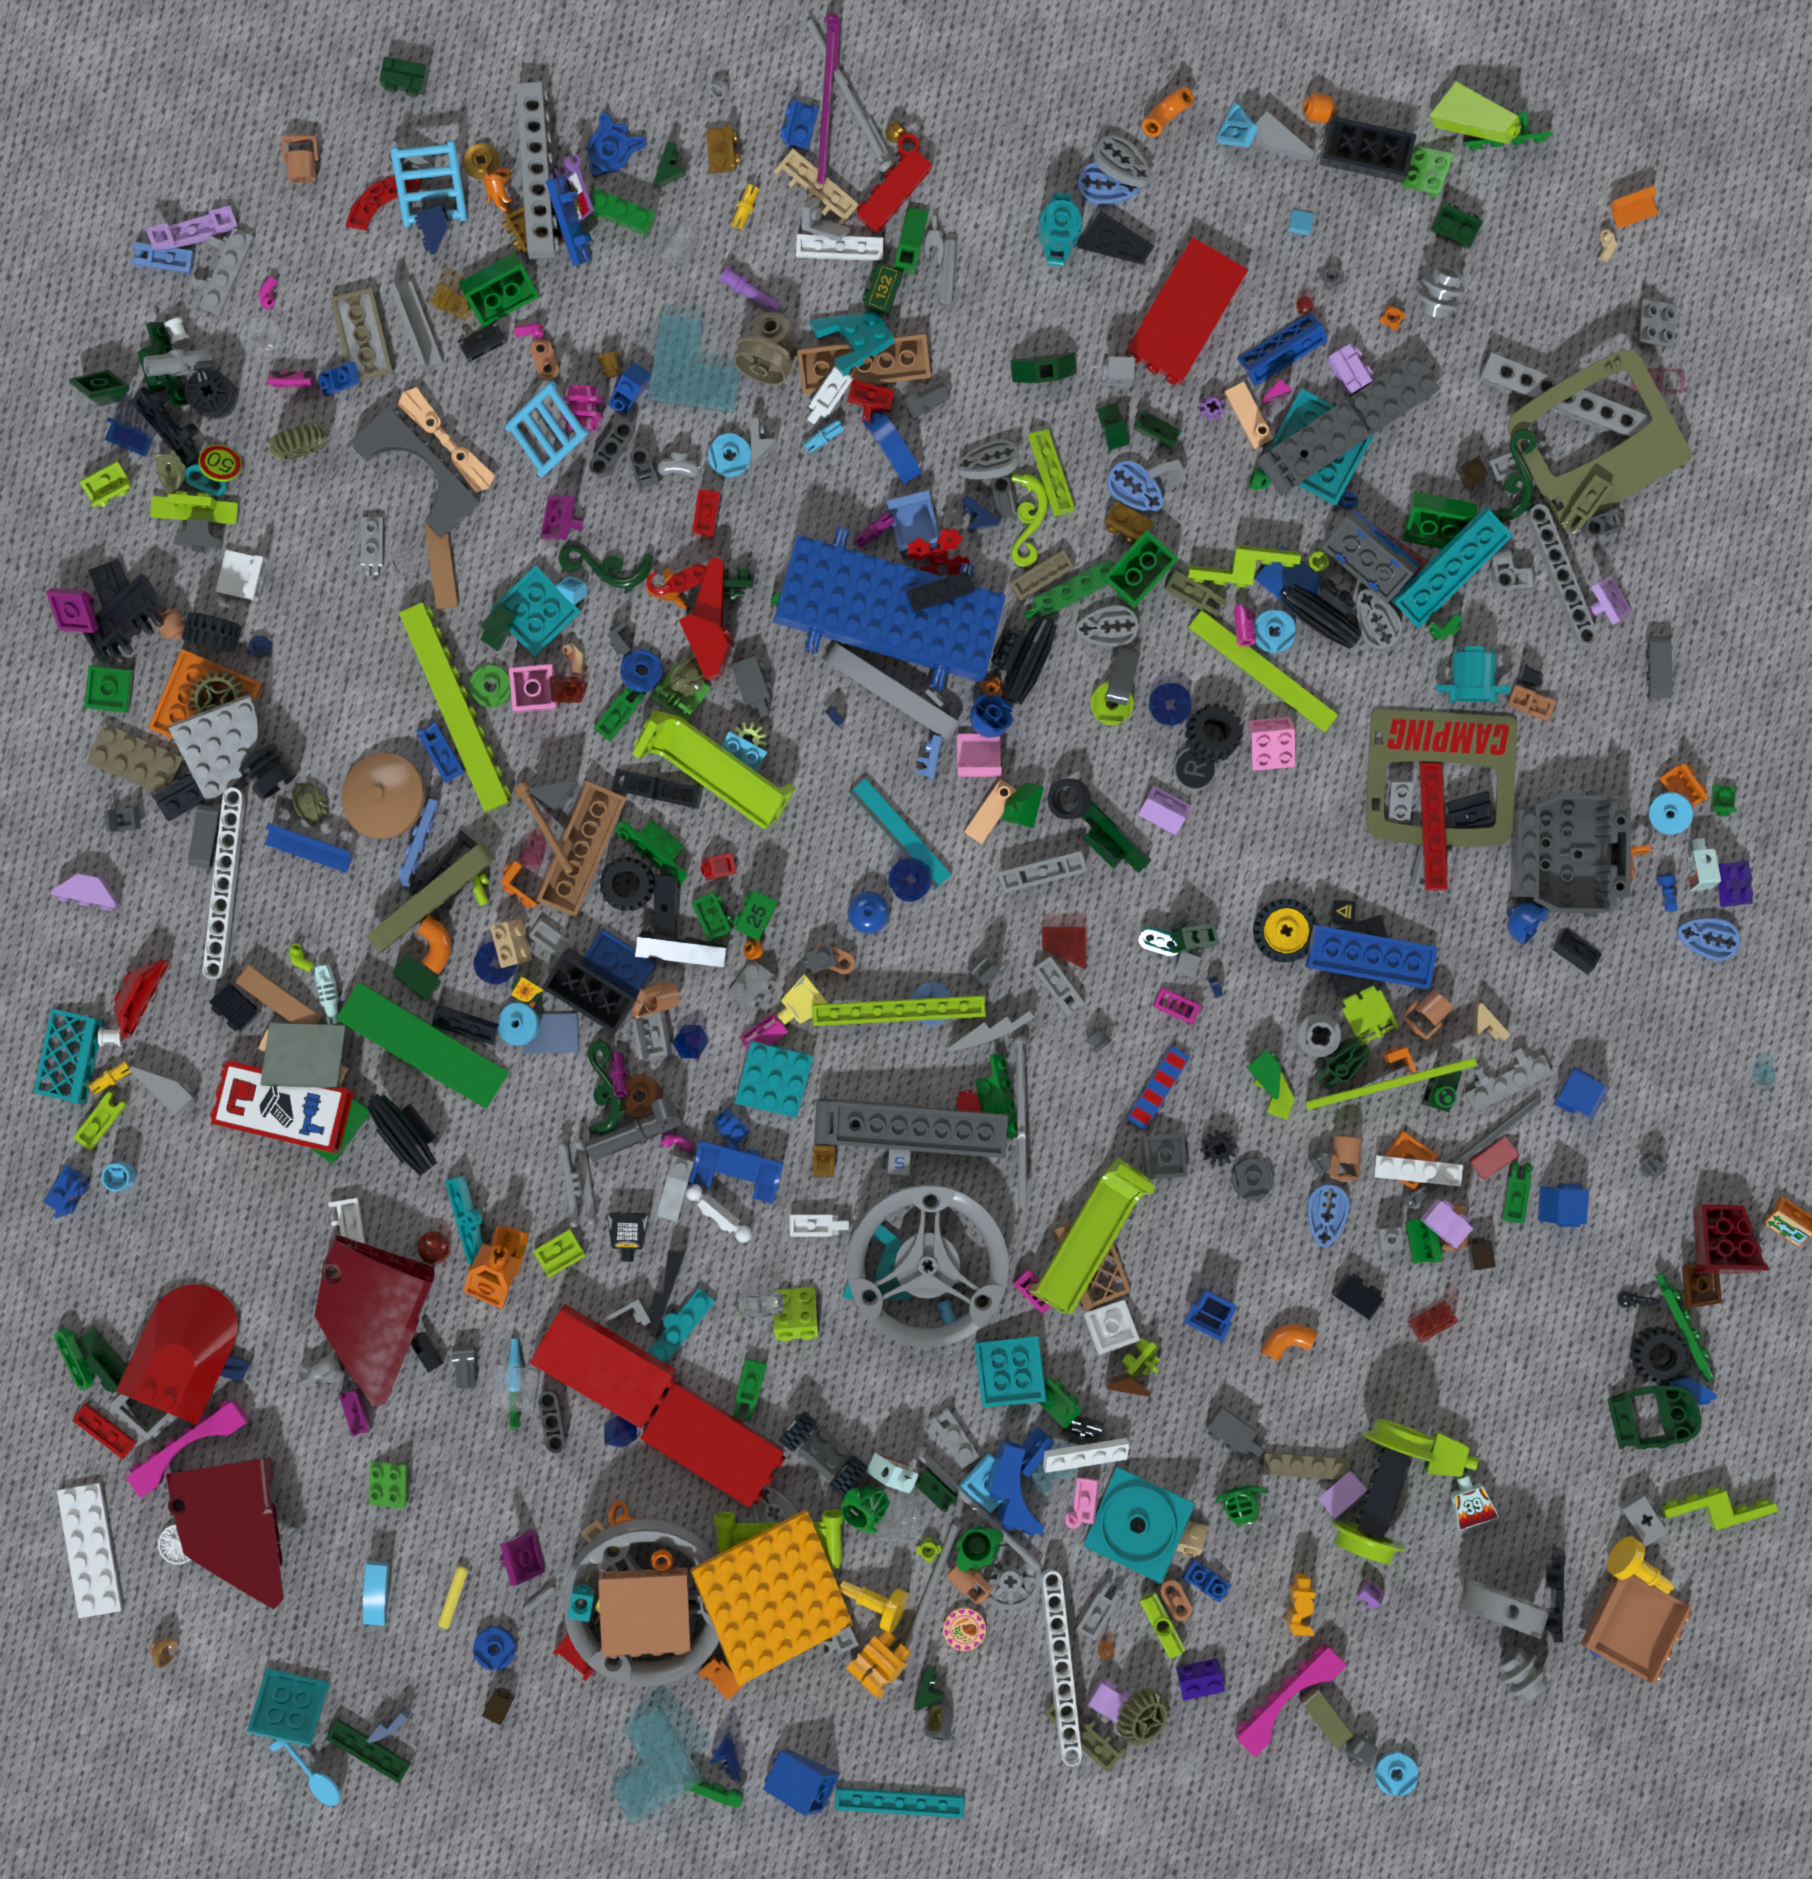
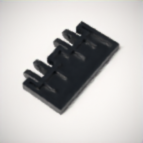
M140 574L94 616L98 630L94 633L83 632L99 661L104 663L111 655L116 662L122 663L124 658L118 646L120 645L126 654H132L134 650L129 640L141 630L139 625L147 635L151 636L155 633L148 620L149 618L158 627L164 625L159 613L165 607L147 576Z
M1553 1547L1552 1564L1546 1565V1585L1551 1588V1608H1547L1549 1616L1545 1629L1550 1632L1554 1642L1563 1643V1608L1565 1597L1564 1565L1566 1555L1561 1547Z

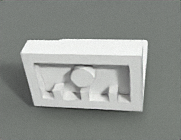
M226 550L216 591L259 602L269 560L257 555L251 556Z

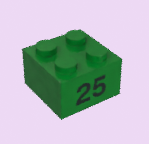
M753 890L752 894L747 893L743 905L746 907L743 913L738 912L733 923L737 925L735 930L760 941L779 902Z

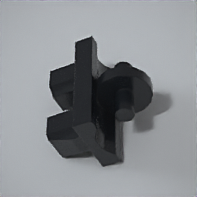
M1077 1416L1066 1429L1062 1427L1061 1434L1091 1443H1098L1104 1422Z

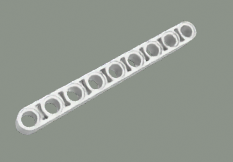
M234 787L226 789L222 798L203 962V973L209 979H220L227 970L246 806L244 791ZM237 792L239 800L233 804L230 796L232 793ZM234 813L237 821L235 824L230 825L228 816ZM228 835L234 837V844L230 847L225 843ZM227 856L232 860V864L228 868L223 865V859ZM223 878L229 880V887L225 890L220 886ZM221 899H224L227 903L224 911L218 908V902ZM218 921L224 923V930L222 932H218L215 928ZM216 942H219L222 946L219 954L213 951V945ZM214 963L219 966V973L217 975H213L210 970Z
M1046 1569L1042 1572L1040 1580L1061 1758L1067 1765L1076 1766L1082 1759L1063 1581L1061 1575L1056 1570ZM1051 1574L1056 1575V1582L1053 1585H1048L1046 1578ZM1057 1596L1059 1598L1058 1605L1054 1607L1049 1606V1599ZM1055 1618H1060V1627L1056 1629L1052 1628V1620ZM1057 1640H1063L1064 1642L1061 1650L1053 1648ZM1059 1662L1066 1663V1669L1062 1672L1056 1671V1665ZM1061 1684H1068V1691L1060 1694L1058 1692L1059 1686ZM1064 1706H1071L1070 1714L1066 1716L1061 1715V1709ZM1066 1728H1073L1074 1733L1071 1737L1063 1736ZM1071 1749L1076 1750V1756L1073 1759L1066 1758L1067 1751Z

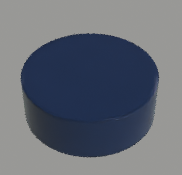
M255 636L249 642V651L255 657H266L271 651V643L264 636Z
M832 705L826 709V714L837 726H841L845 722L844 718Z
M1217 977L1208 978L1207 981L1214 998L1223 996Z

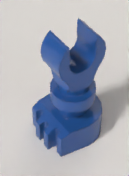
M1675 874L1656 876L1657 885L1664 887L1662 894H1665V911H1677V901L1673 894L1675 887H1672V884L1676 883Z

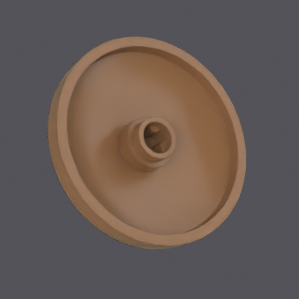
M376 753L359 761L347 775L342 788V807L348 822L358 832L375 839H391L407 832L417 822L424 808L426 790L422 775L409 760L393 753Z

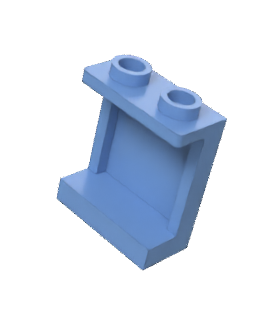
M929 490L887 501L888 511L892 515L891 518H894L896 521L892 524L899 554L904 553L907 556V551L909 550L907 545L917 537L930 543V550L938 547L937 538L939 537Z

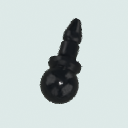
M1622 1291L1617 1296V1302L1623 1308L1631 1306L1637 1308V1304L1652 1306L1660 1303V1300L1653 1297H1638L1637 1293L1632 1294L1629 1291Z

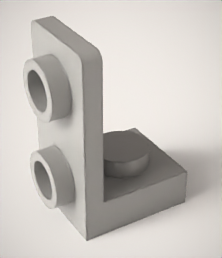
M812 197L802 206V230L809 231L814 235L829 237L831 240H841L849 233V227L820 219L822 214L820 199Z
M634 1296L622 1302L623 1307L617 1310L615 1307H612L603 1313L605 1317L601 1319L602 1323H605L633 1307L635 1311L632 1313L637 1323L641 1322L645 1326L652 1321L640 1297L635 1299Z

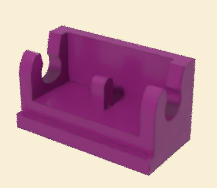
M356 1388L338 1394L351 1436L354 1437L357 1434L369 1432L372 1429V1425L360 1389Z

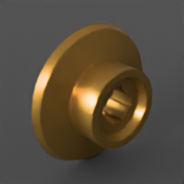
M475 144L465 153L464 168L474 179L483 180L485 173L488 174L500 167L498 152L488 144ZM484 157L486 162L479 165L477 159Z

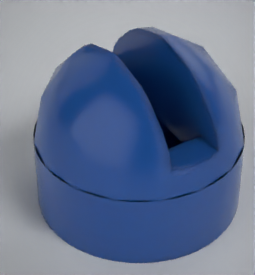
M1346 492L1340 498L1341 506L1348 510L1353 509L1358 503V498L1353 492ZM1344 497L1355 499V502L1344 501Z

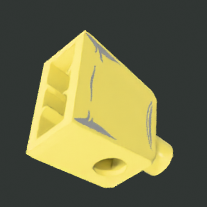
M804 974L781 1000L786 1008L777 1016L784 1025L794 1017L801 1024L812 1018V1004L828 1002Z

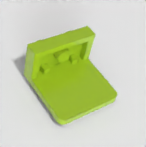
M813 1287L774 1290L772 1298L775 1339L786 1342L798 1338L811 1340L814 1337H819L815 1289Z

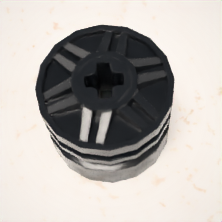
M210 368L200 369L193 373L186 383L185 394L188 403L206 418L213 420L223 419L230 415L237 405L238 394L236 387L231 380L218 370ZM207 390H209V391L212 390V391H213V394H212V395H211V394H208V395H207V394H206V391H207Z
M275 743L253 753L238 769L241 775L248 774L245 777L247 782L258 779L252 789L261 800L267 799L281 790L277 785L283 780L287 785L298 774L290 762L278 764L284 755L282 752L276 753L279 748Z

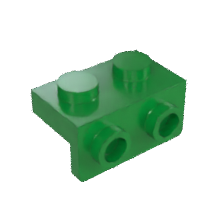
M715 891L691 902L708 941L733 931L731 928L734 925L729 913L725 915L722 907L725 906L721 894L716 895Z
M1421 1218L1406 1221L1405 1226L1412 1263H1437L1443 1261V1248L1439 1243L1438 1234L1422 1222Z

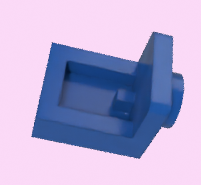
M729 1108L720 1112L713 1121L717 1130L735 1145L750 1132L749 1128Z

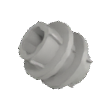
M1435 266L1432 273L1425 274L1422 282L1427 287L1419 288L1417 296L1421 300L1420 309L1424 313L1437 318H1446L1450 310H1456L1459 302L1454 297L1462 296L1464 293V287L1460 284L1462 275L1456 270L1445 266Z
M1311 1014L1304 1017L1296 1029V1041L1299 1048L1306 1054L1314 1057H1325L1332 1054L1338 1048L1341 1040V1030L1338 1023L1333 1018L1324 1014ZM1316 1026L1323 1027L1326 1031L1324 1035L1325 1041L1322 1044H1316L1311 1041L1312 1030Z
M1523 1647L1511 1650L1500 1660L1499 1670L1502 1673L1500 1679L1504 1684L1512 1683L1510 1692L1514 1696L1520 1695L1524 1700H1530L1542 1693L1547 1687L1548 1678L1545 1675L1547 1668L1542 1663L1534 1665L1537 1656L1533 1652H1526Z

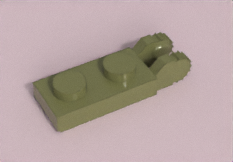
M1594 473L1569 508L1560 525L1565 527L1570 523L1573 516L1577 514L1581 518L1574 524L1571 530L1576 535L1585 522L1592 517L1614 485Z
M1176 570L1164 589L1215 617H1218L1220 612L1206 604L1208 599L1210 598L1220 605H1225L1226 603L1225 599L1213 593L1211 589L1198 582H1194L1193 579Z

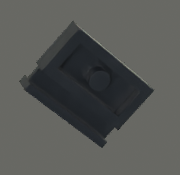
M119 559L88 570L103 608L129 585Z
M190 773L152 793V798L156 801L168 822L206 801Z
M1488 791L1446 802L1451 829H1470L1495 822Z

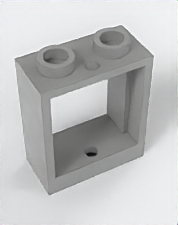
M117 1393L109 1404L110 1408L146 1440L151 1436L155 1438L163 1430L162 1426L167 1421L172 1422L176 1418V1416L165 1412L148 1429L122 1406L130 1397Z

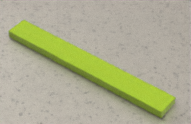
M1201 610L1188 628L1324 733L1337 718L1338 714L1249 646H1238L1236 636Z
M985 995L812 1004L813 1026L986 1017Z
M1470 1058L1306 1101V1108L1311 1110L1476 1067V1059Z

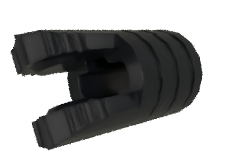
M420 1332L417 1337H413L411 1346L428 1373L445 1363L425 1332Z

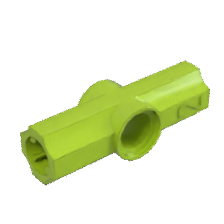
M1152 1592L1143 1596L1139 1602L1169 1659L1181 1655L1186 1649L1156 1592ZM1160 1621L1168 1622V1626L1163 1630L1157 1628V1624Z

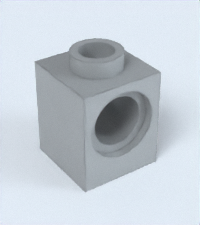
M1398 1225L1376 1227L1379 1250L1403 1249L1401 1227Z

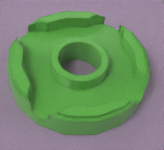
M486 665L478 668L470 679L471 696L478 704L484 707L495 708L501 706L511 695L509 674L505 669L497 665ZM494 680L496 682L497 688L494 692L486 691L485 684L487 681Z

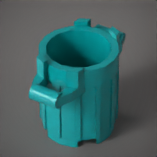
M1055 192L1050 204L1043 208L1037 228L1038 239L1044 247L1045 257L1049 266L1064 267L1070 250L1077 244L1083 225L1082 213L1073 203L1069 193ZM1050 252L1063 253V258L1050 257Z
M1464 646V652H1459V647H1455L1452 661V685L1438 684L1436 686L1438 693H1448V702L1451 704H1456V701L1498 704V694L1509 695L1511 693L1509 685L1496 686L1497 654H1495V648L1493 647L1491 648V653L1485 652L1484 646Z

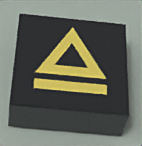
M1333 900L1332 922L1354 923L1356 901Z

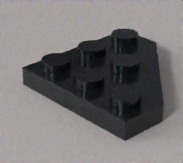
M1381 915L1336 928L1387 937ZM1330 972L1338 996L1360 989L1365 979Z

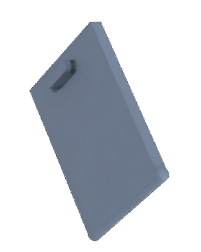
M578 1012L538 1014L540 1020L538 1034L528 1044L523 1045V1054L579 1053Z

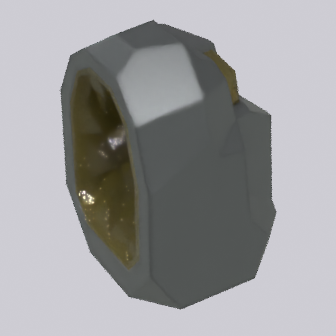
M939 1702L931 1706L927 1713L925 1736L942 1741L950 1740L952 1735V1718L950 1717V1709L947 1704Z

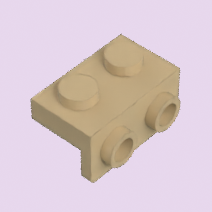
M522 919L507 921L490 927L501 968L533 960L526 936V928Z
M1189 1521L1176 1551L1183 1552L1188 1557L1199 1556L1204 1548L1208 1526Z

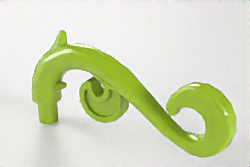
M1012 473L1011 482L1021 483V486H1026L1029 493L1033 490L1038 500V509L1034 516L1029 514L1030 510L1035 509L1032 503L1024 502L1019 505L1017 510L1018 518L1023 523L1029 525L1016 540L1011 551V557L1016 565L1029 567L1038 558L1036 548L1031 543L1025 544L1030 551L1026 558L1018 555V549L1045 518L1048 509V496L1044 485L1035 476L1023 473V475Z

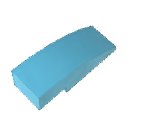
M368 1561L365 1565L363 1624L385 1626L390 1562Z

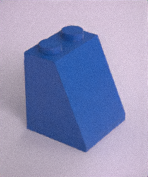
M790 1749L781 1750L774 1759L775 1765L772 1771L765 1778L764 1782L766 1784L763 1790L804 1816L822 1813L840 1773Z

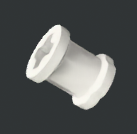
M174 318L164 323V327L168 329L172 338L171 343L173 346L190 340L182 325V318Z
M100 1027L98 1030L99 1046H104L105 1044L123 1046L124 1037L121 1035L120 1028L105 1029Z

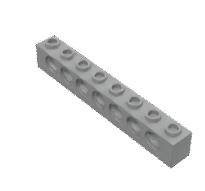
M542 82L516 83L529 259L555 257V250H559L558 236L554 237L553 229H557L556 215L552 216V208L554 206L546 184L547 180L554 178L553 173H549V166H553L552 152H548L547 145H551L550 131H546V124H550L549 110H545L544 103H548L547 89L543 90ZM532 104L539 106L536 110L533 111L528 109V107ZM533 125H537L540 127V129L535 132L529 130L530 127ZM534 146L542 148L537 153L531 151ZM536 167H541L543 169V171L539 174H535L532 172V170ZM537 188H542L545 190L544 193L540 195L535 194L534 191ZM539 209L546 210V213L542 216L535 214ZM540 230L548 232L544 237L537 236V233Z
M1491 352L1487 356L1478 380L1531 401L1543 393L1541 384H1546L1551 388L1565 378L1559 376L1551 377L1546 375L1547 372L1540 368L1531 369L1526 367L1527 364L1523 361H1511L1506 359L1507 356L1503 353ZM1501 368H1507L1510 372V377L1502 376ZM1521 376H1527L1530 380V385L1522 384ZM1587 388L1572 395L1569 402L1562 401L1551 409L1625 440L1651 421V417L1647 415L1646 411L1638 408L1633 410L1628 408L1627 404L1622 401L1615 400L1613 402L1608 400L1607 396L1602 393L1595 392L1593 394L1586 391ZM1581 400L1589 402V410L1582 408ZM1602 408H1606L1609 410V418H1605L1602 416ZM1622 416H1626L1629 418V426H1625L1622 424Z

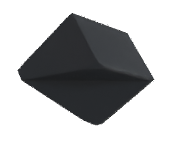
M1523 664L1517 680L1518 682L1538 687L1543 683L1542 672L1531 669L1527 664Z

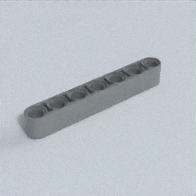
M1535 505L1527 512V522L1573 638L1579 646H1588L1596 641L1598 636L1597 630L1550 511L1545 505ZM1534 510L1542 513L1541 521L1533 517ZM1542 530L1549 532V541L1541 537ZM1551 550L1557 552V561L1550 559L1549 552ZM1559 570L1565 572V581L1558 579L1557 572ZM1567 590L1573 592V601L1566 599L1565 592ZM1575 610L1582 614L1581 621L1574 619L1573 612ZM1583 630L1590 634L1588 642L1581 638Z
M837 642L834 643L824 659L825 662L947 740H950L961 723L950 714Z

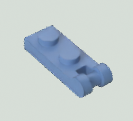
M134 242L133 250H135L134 257L131 258V265L191 274L194 258L193 251L178 248L153 250L151 244ZM144 252H148L147 259H143Z

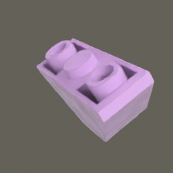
M76 874L51 891V895L58 896L57 900L70 902L71 899L79 900V905L91 907L92 903L100 905L99 909L106 911L120 908V903L104 878Z

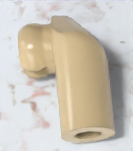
M1604 229L1600 233L1603 251L1598 259L1608 263L1617 248V242L1613 232L1609 229Z
M572 643L565 644L562 652L572 661L571 673L582 674L584 654L576 645Z

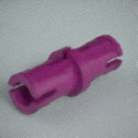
M888 511L875 522L867 524L868 527L854 537L855 542H858L857 544L860 548H863L875 537H880L882 535L881 532L896 522L894 518H891L892 515Z
M615 1052L610 1058V1078L613 1081L614 1096L623 1097L624 1094L627 1095L628 1093L626 1086L628 1075L624 1067V1054Z

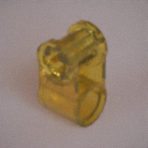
M438 283V290L433 299H430L428 303L457 319H467L472 312L469 302L448 287ZM459 304H465V309L462 312H456V307Z

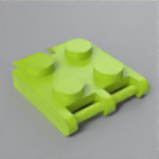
M1374 985L1359 991L1362 997L1360 1000L1357 994L1342 1000L1345 1007L1341 1010L1354 1036L1361 1038L1360 1047L1376 1037L1378 1039L1381 1038L1382 1034L1392 1029H1399V1025L1382 991H1377ZM1392 1023L1391 1026L1379 1031L1380 1028ZM1372 1032L1375 1033V1034H1373V1035H1370V1036H1368V1037L1362 1039V1037H1364V1036H1366V1035H1368V1034H1370V1033H1372Z

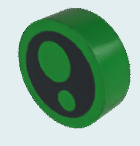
M1443 1085L1434 1092V1101L1441 1107L1449 1108L1457 1100V1093L1452 1087Z

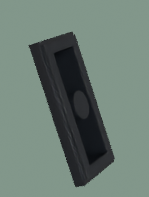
M1568 929L1552 949L1587 975L1594 970L1602 955L1601 952Z

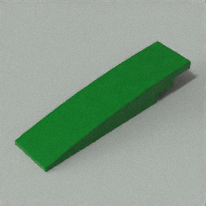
M358 982L336 1018L364 1037L485 1109L488 1108L509 1074L507 1070L361 982Z

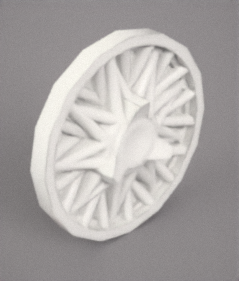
M176 1524L167 1527L161 1533L158 1540L160 1555L172 1564L189 1562L191 1559L183 1553Z

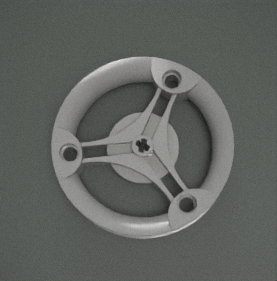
M940 1185L908 1186L891 1192L878 1200L858 1222L852 1234L847 1252L848 1282L855 1302L862 1314L885 1336L913 1347L936 1348L947 1346L974 1334L986 1324L997 1310L1008 1281L1009 1259L1002 1233L994 1219L972 1198L957 1190ZM927 1195H935L936 1203L933 1206L925 1204L924 1200ZM915 1205L920 1209L917 1235L907 1239L899 1248L895 1258V1269L875 1282L867 1279L865 1274V1258L874 1232L891 1214L904 1207ZM946 1207L953 1208L965 1215L977 1227L986 1243L989 1255V1277L987 1283L979 1287L969 1282L959 1273L960 1261L958 1253L954 1246L940 1235L939 1215L940 1211ZM925 1211L935 1212L934 1233H924ZM931 1260L932 1269L924 1271L922 1263ZM897 1276L901 1285L881 1294L877 1286ZM957 1279L974 1289L970 1298L952 1288ZM867 1290H873L876 1294L874 1300L866 1301L863 1298L864 1293ZM902 1291H907L920 1298H935L947 1292L968 1303V1313L957 1321L945 1326L919 1328L901 1323L888 1315L882 1309V1300ZM980 1295H985L988 1298L987 1304L984 1306L976 1304V1299Z
M659 1519L625 1521L598 1534L585 1546L577 1557L569 1575L565 1597L564 1613L567 1631L580 1656L588 1665L603 1676L632 1686H658L687 1676L708 1659L719 1642L698 1590L688 1589V1600H700V1604H689V1614H702L705 1624L700 1634L691 1643L689 1652L680 1655L675 1654L664 1659L638 1661L633 1660L629 1654L620 1655L618 1659L602 1656L601 1641L591 1632L587 1622L567 1618L573 1586L586 1585L597 1565H610L614 1571H623L618 1562L624 1559L631 1571L642 1570L628 1552L630 1545L641 1543L664 1545L684 1554L696 1566L716 1556L711 1548L692 1531L678 1524ZM616 1546L618 1550L612 1552L609 1551L608 1547ZM580 1598L576 1600L578 1604L584 1605V1599Z

